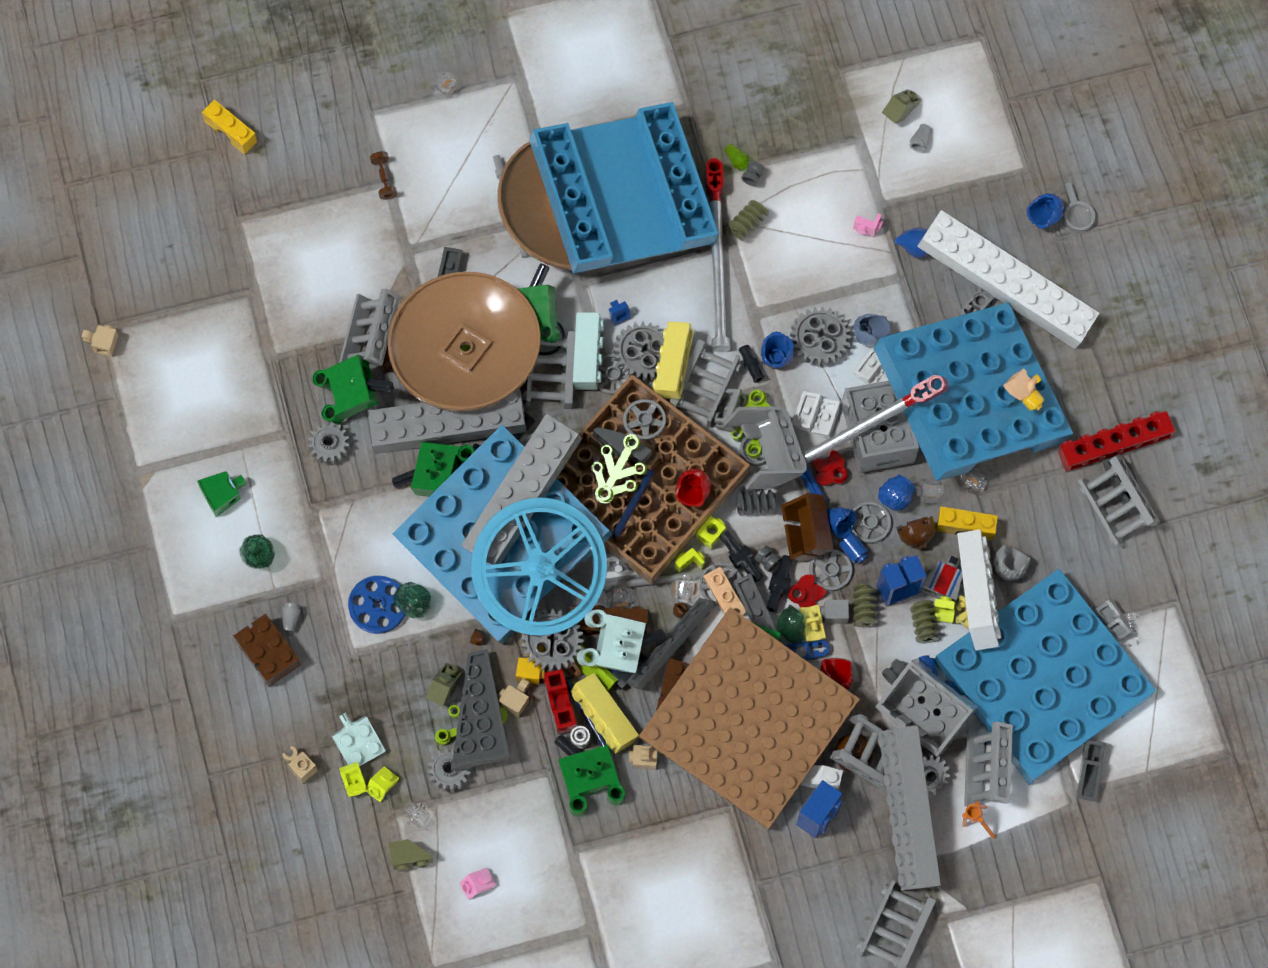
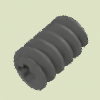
M771 489L768 490L767 495L764 490H761L759 495L756 490H753L751 496L749 491H745L744 496L741 491L737 492V514L741 510L743 515H745L747 509H749L751 515H753L755 509H757L758 514H761L762 509L768 514L770 508L776 513V495L773 494Z

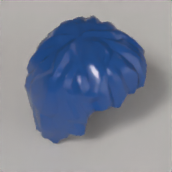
M1051 193L1038 196L1027 207L1029 220L1041 229L1055 225L1063 217L1064 205L1062 199Z
M778 331L769 334L763 340L761 347L763 363L767 364L768 367L777 369L791 363L795 350L792 339Z
M899 474L889 478L879 488L878 499L883 505L893 511L903 510L911 503L912 495L916 489L909 479Z

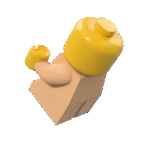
M1023 368L1013 374L1003 386L1009 394L1020 401L1022 400L1028 410H1039L1043 406L1044 398L1035 390V384L1039 383L1041 378L1038 374L1029 378L1026 374L1027 371Z

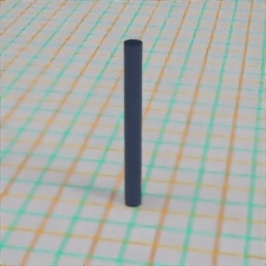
M647 470L612 533V536L615 538H619L655 474L652 470Z
M570 679L566 681V685L569 693L572 696V693L570 691L574 687V684ZM575 701L599 745H607L603 736L596 731L593 722L584 714L583 708Z

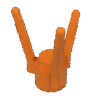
M976 801L975 804L967 806L965 813L962 814V826L966 827L967 819L974 823L980 822L987 833L994 839L995 835L983 820L981 808L987 809V805Z

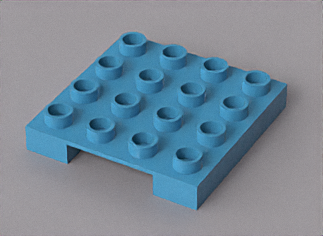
M673 102L639 108L633 118L573 130L570 129L569 123L532 131L529 141L573 274L714 244L719 233Z
M1009 302L881 337L873 347L898 400L910 394L911 389L915 385L933 375L943 376L948 380L949 387L946 392L926 403L917 402L903 410L936 481L967 473L977 463L1027 448H1031L1032 452H1037L1060 445L1073 434ZM1023 368L1027 371L1026 374L1029 378L1036 374L1041 378V381L1035 384V390L1044 398L1043 406L1039 410H1028L1022 400L1020 401L1009 394L1003 386L1013 374ZM937 379L934 382V387L936 390L940 389L942 386V381L940 379ZM919 390L920 394L918 395V397L923 398L922 394L926 391Z
M503 425L393 533L398 541L502 645L516 631L500 624L482 606L472 582V553L464 549L461 544L524 449V446ZM556 478L544 498L565 502L582 512L593 523L604 544L612 536V533ZM534 512L529 520L543 553H547L577 528L575 524L565 517L550 512ZM525 526L523 530L530 549H533L535 545L527 526ZM580 530L579 532H577L568 541H566L557 550H555V555H559L567 546H569L577 537H579L582 534V531ZM521 534L501 564L528 560L529 555ZM583 537L555 563L557 570L567 575L581 560L586 562L592 556V551L586 537ZM520 566L486 569V573L521 571ZM529 575L487 577L490 590L498 603L512 615L522 618L530 582ZM558 575L555 580L560 582L563 578ZM549 580L543 582L538 603L556 584ZM533 585L527 614L532 610L538 586Z
M1057 569L998 611V627L1001 632V638L998 639L999 647L975 651L969 632L935 657V664L947 680L954 683L961 695H965L979 706L974 714L988 733L992 732L993 722L998 721L1013 725L1011 762L1029 785L1060 764L1064 757L1118 718L1125 717L1146 702L1156 692L1155 688L1060 569Z

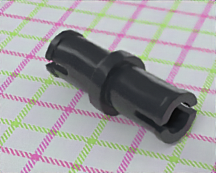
M744 345L740 347L738 351L745 362L744 367L748 369L753 382L758 383L762 381L765 376L750 346Z

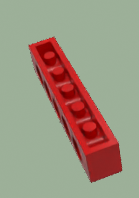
M1156 411L1150 414V417L1144 419L1143 417H1138L1132 420L1131 423H1120L1113 429L1108 430L1105 428L1092 436L1086 434L1081 436L1079 440L1073 442L1072 440L1065 441L1061 444L1058 454L1065 471L1069 472L1172 438L1175 429L1167 411L1162 413ZM1147 426H1153L1155 431L1148 430ZM1133 431L1137 433L1138 436L1132 437L1129 434V432ZM1116 437L1120 440V442L1115 443L1112 441L1111 438ZM1094 443H1099V444H1101V445H1102V448H1101V449L1096 448V447L1094 446ZM1076 449H1082L1085 454H1078Z

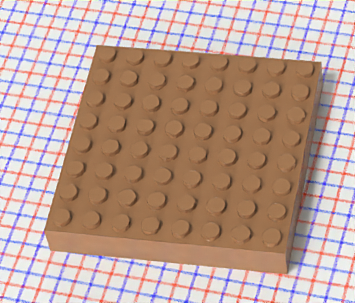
M631 375L581 430L579 435L582 439L557 479L613 533L636 490L634 492L626 491L616 494L613 500L606 504L596 499L595 491L598 488V482L595 473L592 471V464L600 462L604 465L603 475L606 482L610 475L605 458L601 454L603 444L594 438L593 430L595 428H603L629 435L623 425V415L631 403L647 399L658 403L663 408L666 415V425L663 431L655 438L647 441L640 440L642 444L652 450V458L645 466L647 470L650 469L655 474L619 538L611 536L604 543L606 550L653 585L694 538L701 526L710 516L715 514L749 475L750 464L635 376ZM643 402L635 406L641 411H646L651 403ZM656 407L652 418L663 421L662 413ZM631 409L627 413V423L637 418ZM650 425L649 435L657 432L661 426ZM641 426L630 428L633 433L643 436ZM605 448L604 453L609 454L610 450ZM612 454L614 464L616 465L619 458ZM628 458L623 470L635 466L636 463ZM597 464L595 470L600 471L601 466ZM638 466L637 471L642 472L643 467ZM691 468L704 471L711 482L709 496L704 504L698 507L683 505L675 497L678 478L684 471ZM646 472L643 475L634 474L618 479L613 487L623 485L628 480H633L637 483L638 488ZM633 482L628 484L629 489L634 488ZM607 490L602 493L604 498L608 496Z
M730 607L638 738L764 828L769 829L857 704L859 698Z

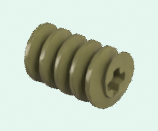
M751 200L729 222V228L736 238L740 241H745L743 234L749 236L748 229L754 231L753 224L759 226L760 223L757 219L764 221L765 218L762 214L769 216V212L761 203Z
M867 584L853 586L855 591L853 593L855 599L853 605L856 606L853 609L855 613L854 620L856 621L854 626L868 627L878 623V619L873 618V616L878 615V612L872 611V609L878 607L877 604L872 603V601L878 599V597L872 596V594L877 593V589H873Z
M932 600L919 601L910 607V612L913 613L911 615L912 620H914L913 627L916 628L914 634L918 635L915 640L918 643L925 644L939 640V638L934 637V635L939 633V630H933L934 627L938 626V623L932 622L937 617L930 615V613L935 611V608H929V605L934 603Z

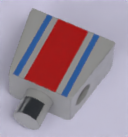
M949 556L947 563L938 561L926 578L921 592L940 599L941 596L950 597L952 601L956 602L962 580V570L957 569L960 560L954 556Z

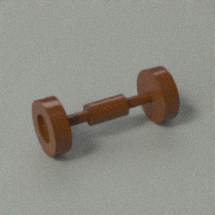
M385 151L373 153L370 156L371 164L380 166L379 174L381 182L384 183V188L378 191L379 198L383 200L394 198L398 194L397 189L394 186H388L387 171L383 167V164L389 160L388 153Z

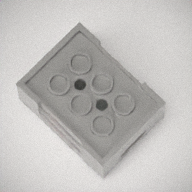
M889 381L845 388L841 406L847 428L874 414L876 409H883L898 400ZM903 411L850 440L859 473L914 463L919 450L918 441ZM885 426L887 431H881L880 427Z
M916 658L908 663L875 708L899 727L918 726L920 743L934 755L939 756L945 752L979 706L965 695H960L932 673L933 670ZM920 696H923L925 698V702L923 704L919 703L918 698ZM934 709H940L941 714L939 716H936L934 714Z

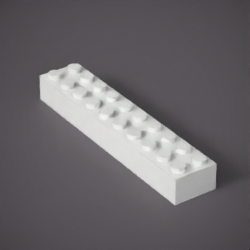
M942 210L938 213L917 246L1003 303L1009 302L1012 309L1074 349L1082 342L1099 314L1093 308Z

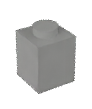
M825 600L824 606H820L821 617L824 618V624H847L849 619L848 600Z

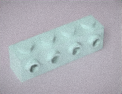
M599 312L576 313L573 385L575 390H598V383H601L599 365H602V354L599 353L600 348H603V337H600V333L604 331V319L600 318Z

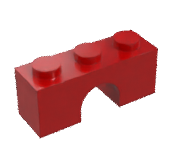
M563 669L543 673L557 734L571 732L577 727L573 708L570 704Z

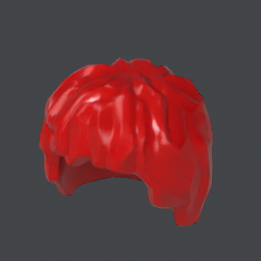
M697 468L684 471L678 478L677 487L675 488L677 500L687 506L698 507L703 505L711 490V482L708 475Z
M842 658L822 660L819 670L848 690L853 682L852 663Z

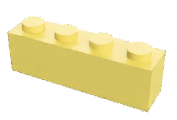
M668 321L667 328L663 331L664 343L660 347L661 358L656 366L657 378L653 381V390L662 398L681 399L694 334L690 323Z
M595 673L577 682L570 692L574 700L583 708L584 714L593 722L596 731L606 740L608 747L616 754L634 744L639 734Z

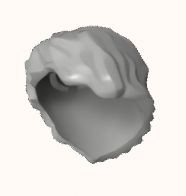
M1005 544L997 551L993 559L994 571L1003 580H1019L1028 569L1030 557L1020 550Z

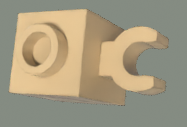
M98 325L95 333L83 330L81 336L84 342L92 343L91 347L94 353L110 357L113 355L119 337L116 329L110 325Z
M522 679L517 689L510 685L506 689L503 688L497 697L499 699V706L519 718L529 703V696L524 693L529 688L530 682Z
M634 745L633 751H629V763H633L632 769L656 770L657 750L651 746Z
M291 746L290 749L293 755L288 757L283 753L282 756L285 761L290 762L288 764L290 771L304 784L318 771L317 767L303 751L298 755L296 748Z

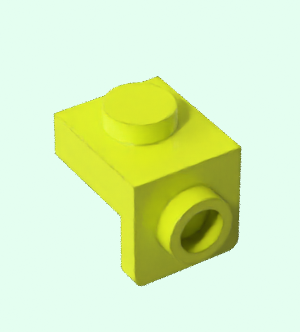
M691 548L686 553L682 552L675 558L674 568L680 573L692 562H695L702 569L705 565V558L701 552H696Z
M941 596L940 599H935L934 615L937 618L934 620L953 623L956 603L950 597Z
M358 762L339 768L348 797L357 796L367 791Z
M384 766L370 779L366 792L381 802L385 794L398 782L399 777Z

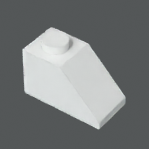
M813 765L800 785L816 789L820 782L824 780L838 790L843 770L824 765Z

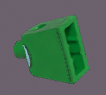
M227 471L197 481L215 517L241 499L237 490L247 485L242 475L231 480Z

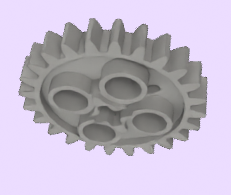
M823 306L820 311L814 307L812 313L809 309H806V315L800 313V319L795 318L794 323L796 325H792L791 329L793 331L790 332V337H792V342L795 344L794 351L799 350L797 357L804 356L803 362L810 359V365L817 361L818 367L821 362H824L825 366H827L829 360L835 364V357L841 360V354L846 355V348L850 347L849 341H851V336L849 334L851 329H846L848 322L842 323L844 316L837 317L838 311L832 314L831 308L825 312ZM817 323L819 327L813 328L810 324ZM832 328L835 329L837 333L832 334L828 330ZM806 339H810L813 341V343L806 344L804 341ZM828 345L831 349L824 350L822 346Z
M642 321L641 326L634 322L633 328L627 325L626 330L622 329L621 335H617V341L613 345L615 347L613 354H616L614 361H620L617 367H624L622 373L628 371L630 372L629 377L634 374L637 379L642 377L644 382L648 376L651 381H653L654 375L657 376L656 366L660 362L661 356L660 350L656 351L652 346L660 348L664 343V330L659 332V325L652 328L651 322L648 326H645L644 321ZM636 337H641L644 341L639 342L636 340ZM632 352L635 354V356L630 357L627 353ZM644 361H649L652 365L647 366L644 364Z
M544 609L542 616L539 612H536V619L534 618L533 621L541 622L559 618L562 616V610L555 614L554 609H552L551 613L548 614L546 609ZM573 625L566 629L565 635L553 634V641H555L552 647L553 657H550L551 641L549 637L551 634H523L525 636L520 637V641L525 642L520 647L521 649H526L523 656L529 655L528 662L534 660L535 668L539 664L542 665L541 671L545 667L549 668V672L552 671L553 667L559 671L561 665L567 669L568 663L573 665L575 662L573 658L577 659V652L583 649L579 646L584 642V640L579 639L582 637L583 632H577L580 625ZM538 646H543V647H545V648H546V652H545V653L539 652V651L537 650V647H538ZM563 647L566 653L560 654L556 648Z

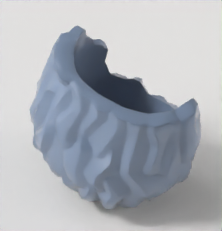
M877 314L859 316L853 325L857 341L862 345L870 347L875 346L881 337L888 336L891 332V324L887 317Z

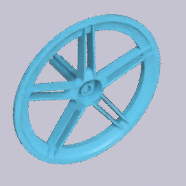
M550 498L524 499L498 511L481 530L475 542L471 559L472 582L482 606L500 624L516 632L528 635L558 633L581 621L586 613L591 611L597 603L604 588L607 574L605 547L593 523L575 507ZM532 512L558 514L571 521L577 528L547 553H543L526 514ZM521 515L535 545L533 549L529 547L519 520ZM515 519L529 555L528 560L486 565L488 550L493 539L508 522ZM581 530L582 534L556 556L554 551ZM583 537H586L593 555L594 569L589 589H586L555 568V563ZM520 566L521 571L486 573V569ZM529 575L530 582L522 618L512 615L498 603L490 590L487 577ZM558 575L584 591L586 595L582 596L555 580ZM545 580L553 582L582 599L573 610L559 618L541 622L533 621ZM534 585L538 586L528 621L525 619Z

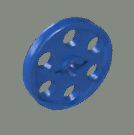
M370 576L358 582L352 589L348 600V609L353 622L360 629L368 633L381 634L393 630L402 622L407 610V601L402 587L396 581L385 576ZM370 582H374L378 586L373 592L366 589ZM393 586L396 588V593L394 595H387L385 593L386 588ZM357 596L363 597V604L355 605L353 603L354 598ZM373 601L377 603L381 601L382 608H374ZM394 604L402 606V610L399 613L391 611V607ZM367 614L370 620L367 623H361L359 621L360 615ZM380 618H387L389 623L385 627H380L378 620Z

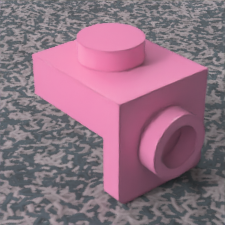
M878 213L875 222L857 215L853 229L859 234H867L874 237L876 231L880 232L883 221H881L882 214Z
M488 868L470 873L460 882L462 890L468 899L473 898L478 893L492 889L496 885Z

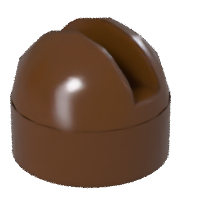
M678 602L673 607V614L681 619L688 612L689 608L685 603ZM678 606L685 610V612L683 613Z
M475 628L469 643L481 645L485 640L484 633Z

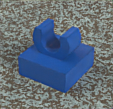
M618 300L610 302L612 308L608 310L614 326L631 318L629 306L625 301L620 304Z

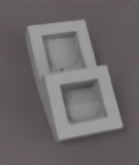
M1111 598L1094 610L1117 642L1132 632L1125 617Z

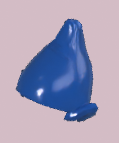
M918 227L909 229L899 235L894 242L902 246L912 257L922 258L927 253L917 246L928 229Z
M843 507L826 508L830 532L843 541L852 534L851 530L856 522L855 511Z

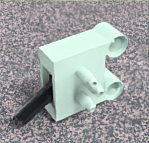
M591 610L585 615V623L591 628L601 627L597 649L587 648L580 650L577 654V661L582 666L594 665L626 673H636L641 648L663 641L665 634L662 629L644 634L646 623L608 615L602 610ZM594 614H597L599 616V622L597 624H595L592 620ZM587 652L591 654L590 662H586L585 660V654Z

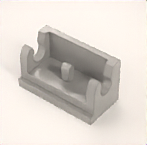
M726 389L727 399L720 418H715L714 423H717L715 427L719 430L736 431L738 426H725L724 422L738 407H745L747 397L741 389Z

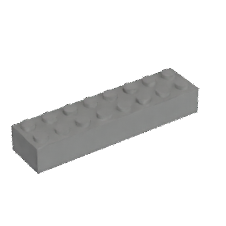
M520 389L497 404L472 411H450L431 406L425 402L368 410L372 447L375 454L418 448L421 446V442L446 444L488 438L501 425L511 434L526 432Z
M546 414L461 546L472 553L475 542L485 524L504 507L524 499L544 498L580 443L581 436ZM534 512L526 514L528 521ZM521 515L519 516V520L521 522L522 528L524 529L526 524ZM515 519L508 522L493 539L486 559V563L489 565L501 564L519 537L520 531Z
M918 726L880 731L878 743L882 753L881 764L884 767V784L887 788L886 800L890 809L889 821L893 830L892 842L895 846V863L898 866L899 873L898 883L901 890L940 886Z

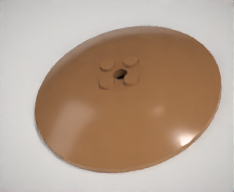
M529 141L510 157L502 171L497 190L500 217L511 238L527 254L547 265L572 270Z
M455 272L436 277L422 284L401 303L390 325L388 352L397 378L416 398L440 409L472 411L501 402L517 391L528 379L539 356L540 328L537 316L529 301L518 289L508 282L480 272ZM463 345L471 346L470 350L466 352L462 351L461 347Z

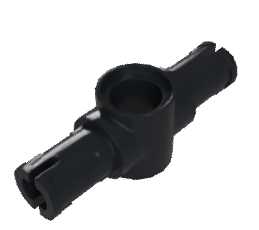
M729 531L723 533L719 538L728 548V553L730 554L728 557L734 567L738 570H744L747 575L751 573L755 583L761 580L763 575L753 564L754 556L751 550L745 544L743 546L741 543L738 544Z
M788 555L782 556L779 568L772 574L769 583L770 597L766 608L773 613L777 612L781 598L787 595L791 578L789 572L793 560H790Z

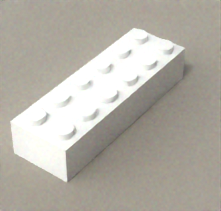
M980 529L957 533L968 624L975 651L999 647L998 639L1001 638V632L998 627L997 602L993 591L995 586L991 576L993 571L989 560L991 556L986 536L982 537Z

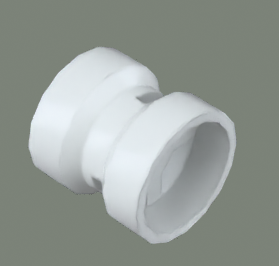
M577 726L571 731V743L579 750L585 749L590 743L589 730L586 727Z

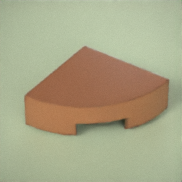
M568 663L566 670L575 679H578L582 675L580 669L575 663L573 665Z

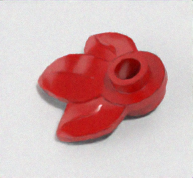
M831 450L828 460L815 459L813 461L814 468L819 473L815 477L817 483L821 485L842 484L847 480L848 471L844 467V458L837 451ZM840 473L842 477L837 478L835 474Z
M808 574L802 576L797 584L789 588L788 598L791 602L797 603L800 608L817 605L815 601L823 598L827 592L823 587L814 584V575ZM796 590L801 592V596L798 598L794 596V591Z

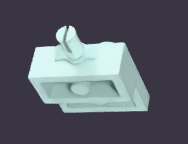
M346 712L343 713V716H339L344 727L332 734L331 737L347 765L358 762L359 766L386 751L366 716L355 722L350 721Z

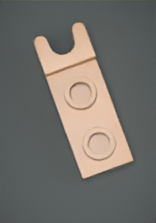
M721 567L703 576L723 615H725L730 607L743 616L746 614L743 604L739 601Z

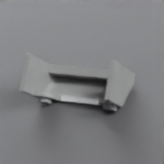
M738 407L724 422L725 426H741L745 436L750 439H758L768 470H760L745 486L746 489H772L801 476L806 471L807 465L789 414L784 408Z

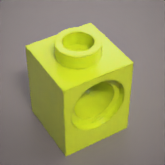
M710 516L696 532V539L711 550L720 540L719 537L725 533V523L719 518L715 519L713 516ZM714 528L717 530V533L709 534L707 530Z

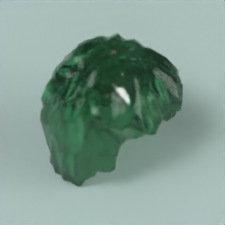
M254 534L246 537L239 548L242 562L248 567L255 569L268 568L275 557L271 541L263 534Z
M413 582L402 584L393 595V601L399 610L413 619L423 618L431 609V595L424 586Z
M789 605L778 617L777 632L781 633L789 642H802L805 639L804 631L806 628L803 622L804 614L792 605Z

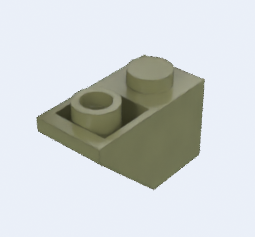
M907 89L893 95L882 113L897 124L903 121L922 100L918 98L914 91Z
M445 663L432 679L426 699L444 706L451 697L463 671L455 665Z
M409 839L389 843L392 866L398 872L407 871L410 869L409 867L417 866V868L428 867L429 863H433L432 855Z

